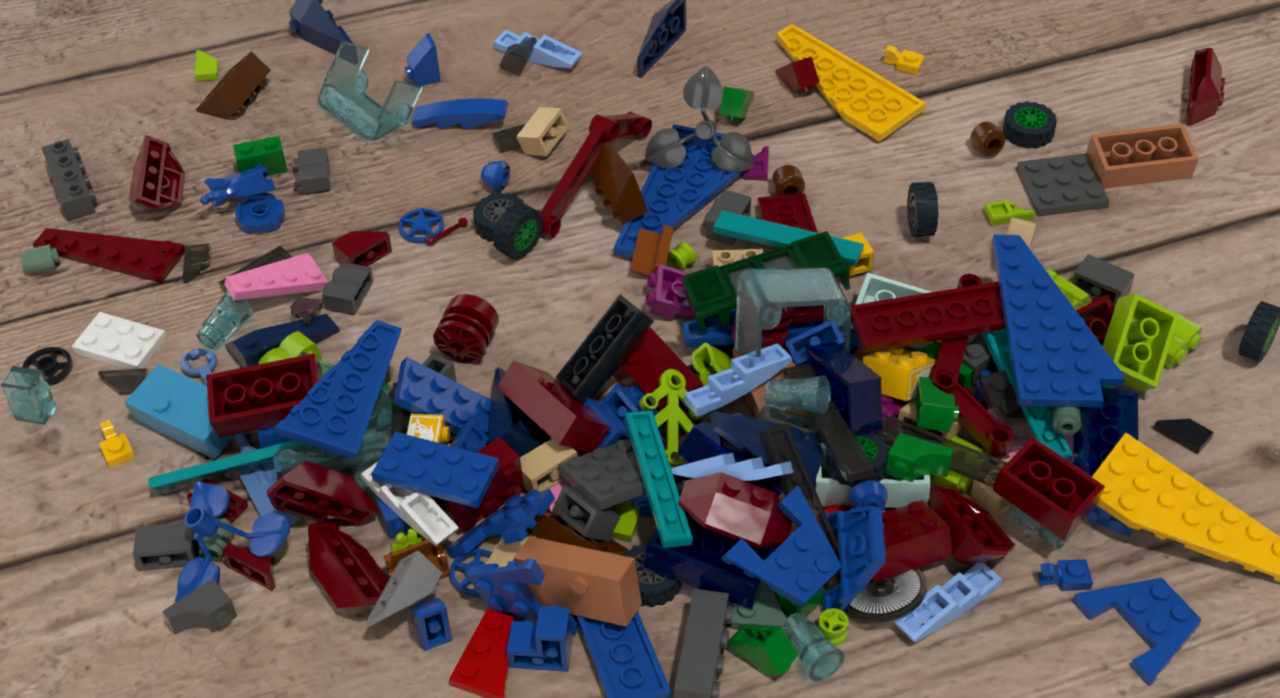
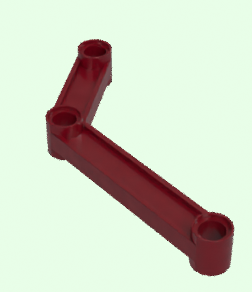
M633 112L610 116L597 114L592 118L589 126V135L543 209L537 210L542 214L543 218L542 235L549 238L556 237L561 227L563 214L591 171L603 144L607 141L614 142L616 139L646 138L652 128L651 119Z
M964 274L960 277L957 288L982 284V280L977 275ZM969 335L944 339L931 382L939 390L954 395L955 405L959 406L957 421L983 446L984 453L989 458L1001 460L1008 454L1014 436L1013 430L1009 426L999 423L957 382Z

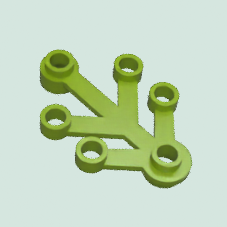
M669 369L661 375L660 387L654 392L643 396L639 404L643 411H652L658 406V401L667 395V406L654 417L658 427L667 420V448L665 452L670 468H674L683 464V455L678 450V424L689 436V440L693 445L700 446L708 439L707 432L703 428H696L680 409L678 398L689 409L692 419L701 420L707 413L697 417L684 403V393H687L685 378L679 371ZM646 399L651 401L652 406L646 403ZM696 433L700 435L701 440L696 438ZM671 455L675 458L676 462L671 460Z

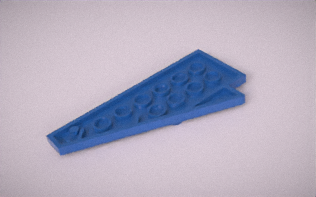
M676 124L672 126L679 133L680 139L696 132V128ZM715 133L718 141L721 142V138L725 134ZM696 136L682 143L686 148V157L679 166L667 169L655 164L653 165L641 190L648 212L625 223L615 243L614 255L632 259L637 234L641 228L659 234L664 225L673 227V230H675L743 175L744 171L728 172L715 165L711 154L718 146L712 138L703 140Z
M994 234L992 245L1018 406L1102 407L1104 400L1101 386H1123L1125 376L1021 236Z

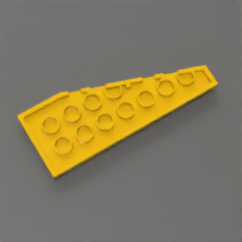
M790 24L777 33V41L794 61L812 56L820 80L819 83L814 85L846 122L875 140L882 141L925 110L926 103L794 24Z
M1125 433L1092 476V478L1105 486L1097 506L1129 528L1138 531L1140 529L1155 533L1154 537L1162 540L1166 538L1183 543L1184 548L1226 563L1232 561L1241 564L1245 570L1253 573L1256 570L1273 576V580L1280 582V536L1129 434Z

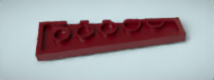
M45 228L33 243L34 248L50 244L52 249L57 248L61 258L158 283L164 282L186 252L184 244L173 243L172 241H155Z

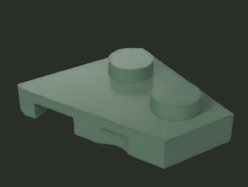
M735 575L734 610L731 629H740L742 625L781 627L785 633H788L789 622L774 593L768 588V584L755 576L751 578L747 575Z

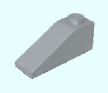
M418 550L401 559L365 623L371 626L424 597H431L438 589L437 582L442 572Z

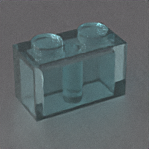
M12 366L1 387L17 421L45 425L49 417L55 412L56 402L43 371Z

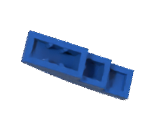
M485 98L435 102L415 107L412 123L415 128L437 123L440 129L461 123L464 130L504 119L508 102L506 100Z

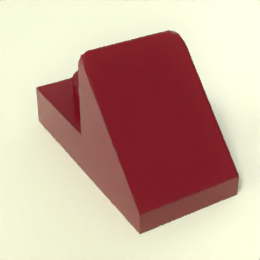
M229 543L222 550L228 568L270 591L275 589L272 555L257 557L247 548H239L232 543Z

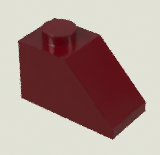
M812 56L775 70L776 74L791 92L800 90L802 94L813 90V85L820 82Z
M351 231L332 242L335 260L339 264L347 262L368 267L392 252L390 236L387 232Z

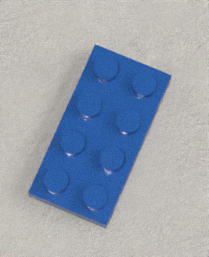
M408 357L401 362L394 404L414 414L444 415L445 426H449L450 432L458 434L465 422L472 419L487 435L491 399Z
M394 432L371 474L373 481L478 508L500 464L499 458Z
M638 611L627 627L576 615V620L607 698H671V689Z

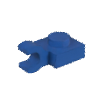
M1086 559L1058 560L1056 566L1052 563L1040 565L1042 573H1038L1040 585L1060 584L1062 591L1091 590L1093 581Z

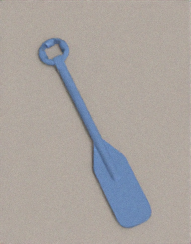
M205 348L192 349L182 357L180 362L181 369L188 375L200 377L203 384L207 386L206 375L212 374L211 371L216 367V355ZM200 356H206L208 365L192 369L189 363L190 359L193 360ZM244 433L234 436L241 454L256 450L250 446ZM274 461L240 469V479L260 517L270 513L280 514L289 519L291 525L301 519V517L274 509L270 499L267 497V490L283 476Z

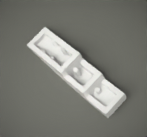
M377 462L361 473V479L389 508L435 546H438L458 530L459 527L429 495L373 481L371 473Z

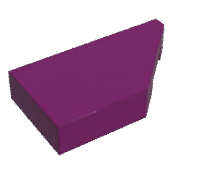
M765 146L758 154H752V156H755L754 166L744 171V180L768 181L769 146Z

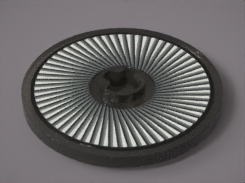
M915 568L875 583L870 580L844 610L851 616L868 622H886L904 617L917 609L923 602L927 592L925 576L919 568Z

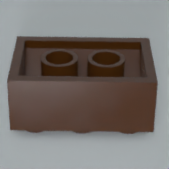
M252 51L249 52L229 69L196 110L199 113L228 119L233 114L238 116L246 107L243 103L245 101L248 103L257 94L254 90L256 88L260 89L268 81L266 75L271 70Z
M609 141L605 142L590 172L594 180L591 182V186L595 194L599 195L603 205L607 206L613 218L617 217L623 225L647 213L648 209L633 172Z
M555 512L544 513L540 516L531 536L621 556H624L627 550L629 551V549L611 538L609 541L584 537Z

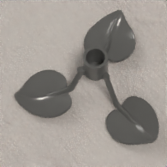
M705 66L686 82L683 90L686 103L691 108H701L704 120L697 124L696 132L680 139L677 130L673 128L658 131L647 145L646 160L662 168H675L686 157V148L682 143L698 136L703 140L712 138L718 146L711 154L712 160L717 167L728 172L748 170L754 166L751 146L748 140L740 133L730 132L725 134L721 138V142H719L715 134L717 130L716 124L706 114L705 108L716 110L721 105L723 89L716 74L709 67Z

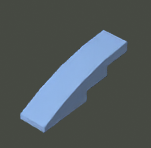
M506 29L494 41L493 48L511 56L551 67L571 69L582 57V52L549 36L543 35L541 39H538L526 32L518 36Z
M777 343L731 360V369L708 376L707 386L684 393V403L697 417L723 407L772 378L792 362V357Z
M733 453L671 468L672 474L694 479L720 472L743 481L759 480L793 473L791 462L764 468L762 457L735 463Z
M977 563L964 575L959 572L942 587L937 584L894 620V624L915 643L941 629L978 604L1002 585V578L985 563Z

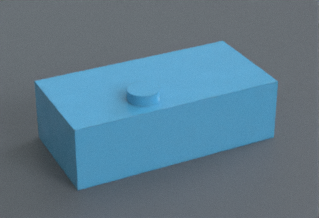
M160 364L151 371L124 402L137 422L213 459H216L235 436L219 438L211 426L206 385Z

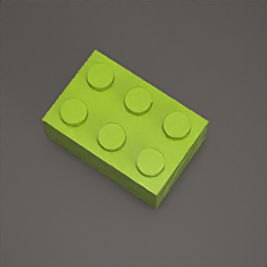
M1136 293L1118 298L1102 347L1125 376L1124 385L1140 392L1157 388L1180 315Z

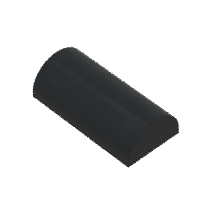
M620 294L557 374L556 379L582 403H585L588 398L594 400L655 321Z

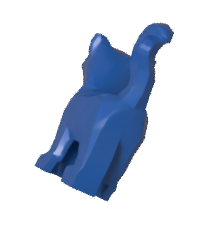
M259 163L254 168L233 173L226 178L205 179L204 182L209 186L210 193L201 196L200 202L203 205L212 202L213 206L216 207L229 197L243 200L276 188L272 178L268 180L266 178L268 176L267 167H263Z

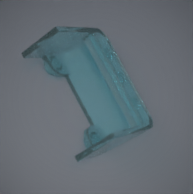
M342 41L318 93V103L361 138L375 141L407 122L423 88L419 85L395 80L382 107L365 94L368 86V76L361 68L370 49Z
M824 267L748 269L742 272L737 284L735 350L754 357H761L762 330L773 329L779 324L782 307L824 305L823 323L828 321L838 326L845 340V344L838 348V350L849 352L851 307L834 273Z

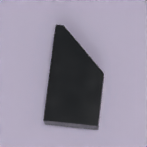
M1190 418L1157 420L1154 425V430L1197 454L1212 439L1214 433Z

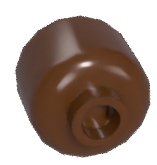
M991 122L978 124L971 132L970 137L974 148L985 156H993L999 153L1004 147L1006 140L1002 130Z
M784 165L773 173L772 184L777 196L804 192L805 182L799 168L794 165Z

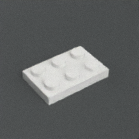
M99 312L71 347L74 354L140 373L167 336L165 330Z

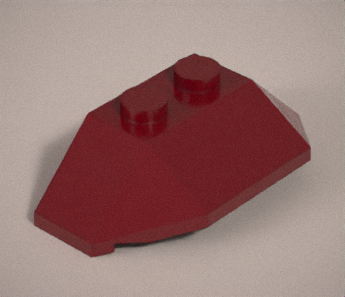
M1213 48L1196 50L1190 70L1186 126H1192L1214 116L1217 107L1223 104L1225 78H1221L1222 67Z
M145 135L133 168L129 195L130 202L150 209L180 208L185 172L171 152V147L167 142Z
M304 461L283 475L267 490V497L270 499L274 509L317 523L334 522L336 525L352 523L353 526H362L378 513V507L352 476L308 461Z
M722 472L687 480L683 484L678 505L682 509H686L689 515L703 528L738 541L743 539L747 544L757 548L781 545L790 536L792 521L777 506L781 501L775 492Z
M930 486L931 508L950 526L952 552L958 562L963 564L985 563L1006 556L1014 549V542L993 517L972 499L961 495V491L954 486Z
M334 522L310 524L308 527L310 568L337 608L375 605L389 580L368 550L350 535L339 531L340 527Z

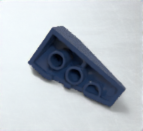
M296 0L289 11L291 19L289 26L294 34L297 33L306 42L353 64L357 63L353 42L341 26L337 27L331 11H325L321 6L323 0Z
M672 0L665 4L658 12L654 13L637 58V76L639 78H642L686 32V0Z
M327 314L254 330L225 344V347L243 368L258 365L260 359L268 351L279 347L281 342L294 332L299 331L317 344L340 332V329Z
M498 367L494 375L487 431L488 443L490 444L500 437L522 457L550 439L544 430L540 431L538 425L497 388L506 371Z
M716 411L710 414L712 427L716 433L742 451L747 448L755 458L762 457L764 467L766 464L772 466L791 462L793 473L780 475L778 478L793 488L798 486L802 493L806 495L812 492L824 457L820 445L821 442L816 435L811 432L805 433L794 427Z

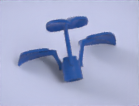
M196 481L190 510L185 515L184 523L196 532L193 538L198 541L205 554V559L202 557L194 558L183 567L178 578L175 601H179L212 578L216 583L219 580L220 567L211 563L212 556L203 537L213 536L217 532L218 527L246 539H251L250 551L257 557H267L274 554L286 540L291 527L289 519L280 514H265L255 520L252 527L253 533H246L216 519L222 516L228 508L230 501L229 492L222 486Z

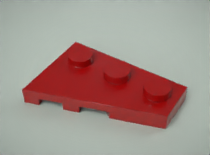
M490 609L486 610L449 678L450 686L484 698L506 697V682L508 681L509 674L507 648L514 617Z

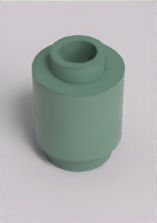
M50 244L28 249L26 253L20 254L25 273L32 272L34 274L57 268L56 263L60 262L57 248L52 249Z
M1052 406L1053 428L1057 433L1072 435L1080 430L1082 425L1080 407Z
M218 517V518H216V519L220 520L221 522H223V523H225V524H228V525H230V526L233 527V525L231 524V522H230L229 520H227L226 518H223V517ZM218 527L217 532L213 536L203 537L212 556V561H219L224 556L222 550L231 542L234 533ZM199 545V554L205 558V554Z

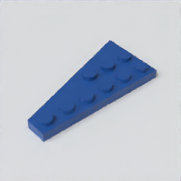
M376 320L362 334L357 343L344 353L341 360L335 366H332L308 391L307 396L290 410V414L275 426L274 433L356 460L402 328Z

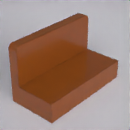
M664 225L659 234L642 228L638 231L630 272L648 277L650 272H655L658 264L666 266L673 227Z

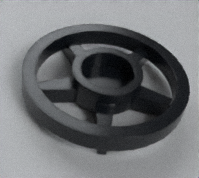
M47 347L37 350L28 356L23 363L22 372L25 379L31 384L54 385L70 372L73 362L66 350L59 347ZM52 353L51 356H45L40 358L39 360H35L36 358L42 355ZM57 355L65 356L67 362L58 363L56 360ZM32 364L37 368V371L28 375V367ZM63 369L59 374L54 376V373H56L58 370ZM41 376H48V377H49V378H46V379H37V378H39V377H41Z

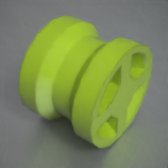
M681 242L676 246L675 250L669 251L667 264L671 268L684 271L687 265L691 266L696 262L697 257L689 244Z
M835 608L826 609L819 616L818 637L822 643L828 646H839L845 642L849 622L847 615Z

